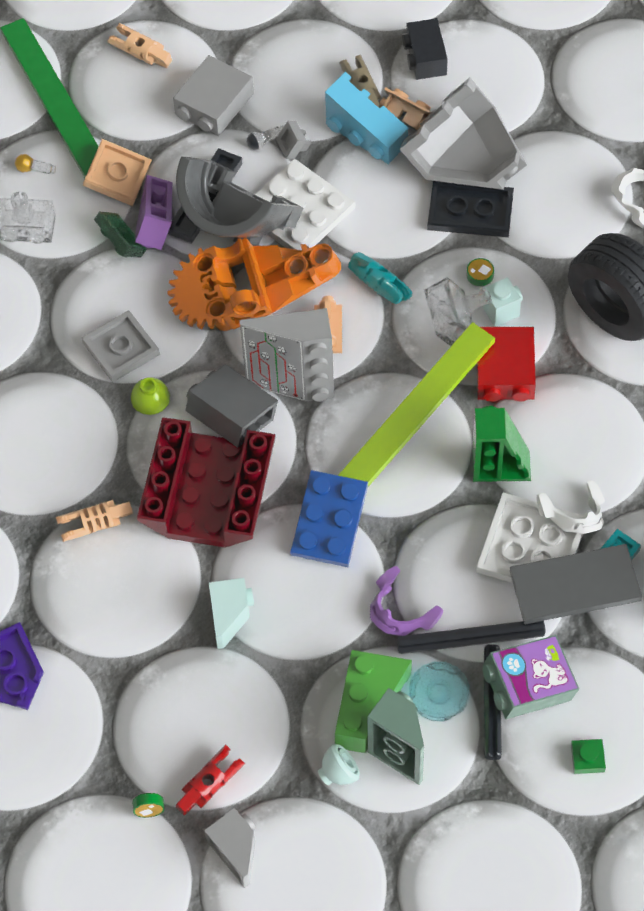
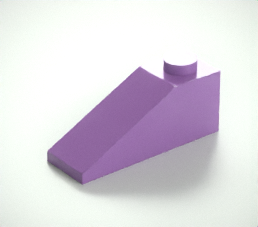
M150 175L146 176L136 225L135 243L141 244L145 248L162 250L172 223L173 182Z

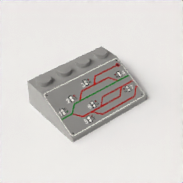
M327 308L240 320L245 378L263 390L303 401L314 400L321 402L328 398H334L332 335Z

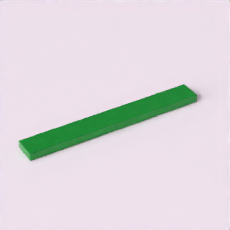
M21 18L0 27L3 37L85 178L99 146L25 19Z

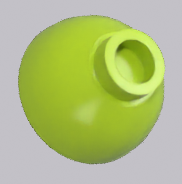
M147 377L141 379L134 385L131 392L132 406L142 414L154 415L160 413L170 402L168 387L157 378Z

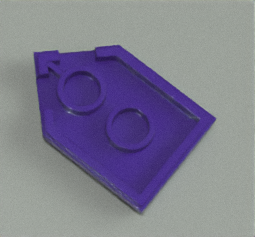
M19 622L0 631V702L28 710L44 671Z

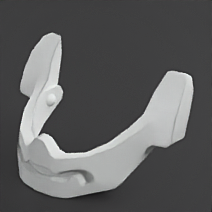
M632 168L615 178L611 190L616 200L627 211L632 213V221L644 229V209L624 200L627 185L636 181H644V170Z
M587 481L590 499L587 504L593 512H586L583 518H574L556 509L546 493H539L536 498L540 516L549 517L565 532L581 534L597 531L602 528L604 521L600 504L604 503L605 499L599 486L594 481Z

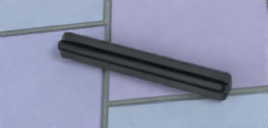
M488 644L484 647V662L491 652L500 650L498 645ZM484 678L485 758L487 760H499L502 755L501 710H498L495 705L494 691L491 684Z

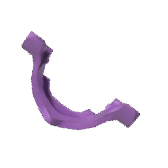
M397 566L388 569L376 581L380 590L370 604V618L372 622L383 632L398 636H406L420 627L424 630L432 629L443 614V609L438 605L423 616L410 621L395 620L392 618L389 609L384 610L382 608V598L392 590L390 585L400 573V569Z

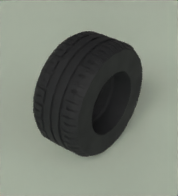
M619 233L599 235L570 263L568 282L571 292L585 314L604 331L626 341L644 339V246L636 240Z

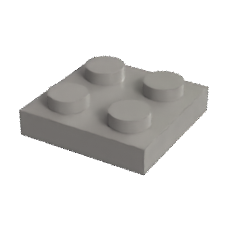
M129 310L82 337L84 346L112 383L160 355L159 348Z

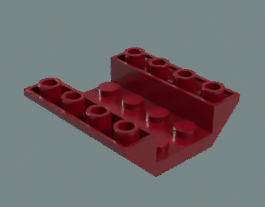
M162 417L137 521L168 539L226 548L253 539L276 434L247 430L244 443L237 448L223 437L192 433L190 421Z

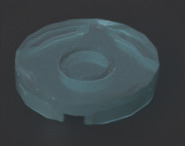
M432 662L423 665L414 673L409 685V697L413 700L417 712L422 717L431 721H447L464 711L469 701V683L465 674L457 666L447 662Z

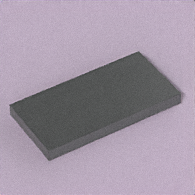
M626 544L510 567V575L524 624L640 602L642 600V594Z

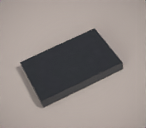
M433 181L427 230L509 238L514 188L504 187V190Z

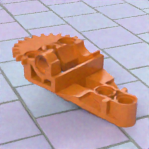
M238 238L230 247L218 248L212 246L204 251L202 248H198V255L188 254L190 262H180L183 270L173 271L178 279L169 280V284L175 288L167 291L170 297H174L168 303L171 307L176 306L172 312L175 315L180 314L179 320L182 323L188 319L187 324L189 327H193L197 322V327L203 329L207 322L210 329H213L215 325L221 331L234 330L240 327V320L270 315L332 279L340 272L341 262L332 248L323 243L311 248L306 244H300L302 250L282 248L278 245L252 246L247 238L242 240ZM244 262L252 289L237 291L231 268Z

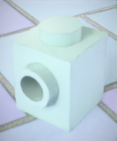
M508 277L483 288L482 307L494 327L520 316V305L523 297L520 289L517 286H513Z

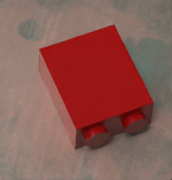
M480 327L495 337V343L477 362V400L490 402L498 400H515L519 402L534 400L536 388L534 327Z

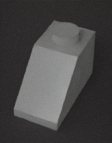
M233 808L205 829L204 832L207 843L245 888L250 884L255 847L253 831L255 825L245 813L240 815Z

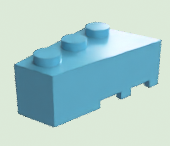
M344 72L325 91L326 125L333 132L340 133L348 138L355 146H360L367 150L374 158L381 159L389 164L401 152L400 147L402 142L408 137L409 128L385 106L377 107L368 99L370 93L365 89L359 91L349 82L351 76Z

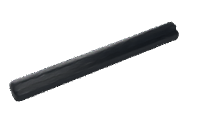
M521 621L397 637V649L400 654L537 638L545 636L546 628L544 621L524 624Z

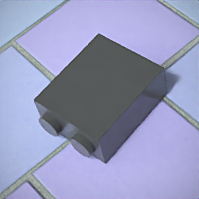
M225 364L217 371H211L206 379L199 384L191 386L186 395L188 399L185 411L238 448L244 443L247 430L259 432L273 421L278 400Z

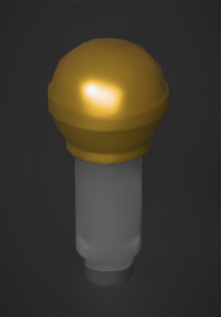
M20 154L15 160L17 170L23 173L33 170L46 174H55L56 166L51 163L34 160L27 154Z

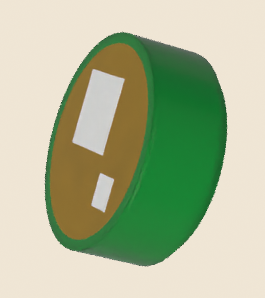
M484 258L472 260L467 266L466 276L468 281L475 286L490 284L494 278L493 264Z
M140 794L132 801L133 813L138 817H155L164 812V800L159 794Z

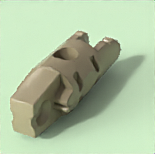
M361 54L355 56V64L358 69L353 71L346 59L340 61L339 64L343 73L346 72L351 76L349 82L359 91L367 90L370 93L368 99L380 108L378 99L381 98L380 93Z

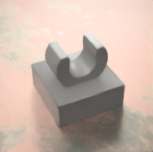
M287 121L276 138L286 159H295L300 151H307L312 144L311 141H306L304 137L306 131L300 129L296 121Z

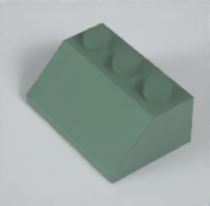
M388 688L367 717L368 753L420 785L423 781L424 742L416 706L413 700L404 692H395Z

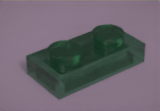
M99 211L94 221L101 228V233L113 243L116 252L123 257L141 258L147 249L141 244L135 243V234L118 213Z

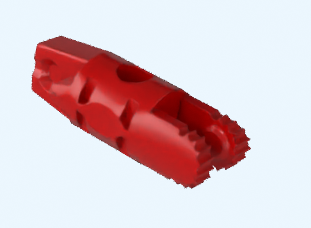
M226 744L181 789L185 795L177 802L176 808L184 816L196 804L202 808L246 764L239 758L223 773L217 765L229 755L231 749ZM209 779L213 784L207 786L202 781Z

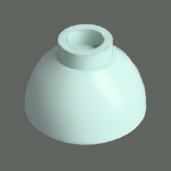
M332 744L327 749L322 759V768L318 770L320 778L326 785L331 783L339 785L351 784L359 779L360 774L352 756L344 747L338 744Z

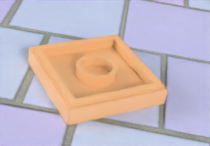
M102 139L82 186L133 206L152 159Z

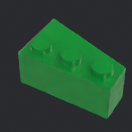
M494 406L475 408L472 444L473 482L531 481L530 451L505 408H496Z

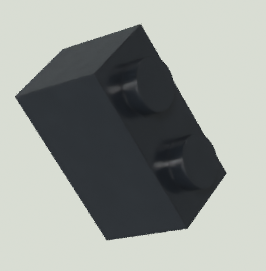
M438 19L406 23V34H402L403 46L405 50L409 49L410 54H407L409 70H414L416 80L447 75L448 58Z

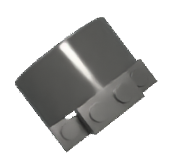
M181 156L176 174L178 198L188 218L200 229L216 236L234 237L233 242H236L238 238H241V240L247 238L252 245H259L263 235L277 228L284 230L285 227H296L304 209L300 205L277 195H273L269 202L232 183L236 172L213 160ZM219 191L213 202H211L208 192L216 194Z

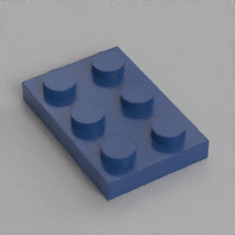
M311 470L290 552L291 556L349 567L368 489V482Z

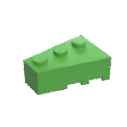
M355 650L351 651L335 730V744L341 745L349 751L366 753L368 749L367 717L388 688L395 692L401 691L405 682L411 676L412 660Z

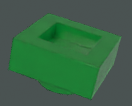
M603 739L571 741L574 774L605 772Z

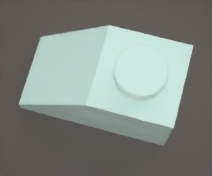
M244 578L209 582L218 649L224 648L250 617L248 606H254L252 588L246 589Z

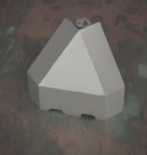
M469 77L443 100L444 103L439 108L433 110L420 123L421 126L416 132L411 133L402 142L400 150L426 180L504 190L506 181L527 166L496 107Z

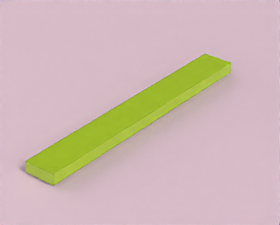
M472 322L338 476L367 481L369 487L495 343V337Z

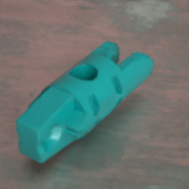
M361 252L353 254L348 268L379 295L393 304L407 301L412 297V290L380 263Z

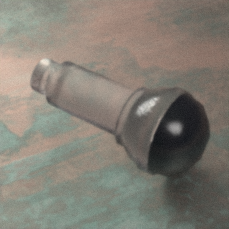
M276 126L264 132L250 133L247 137L248 146L253 150L261 149L266 142L277 138L284 126Z

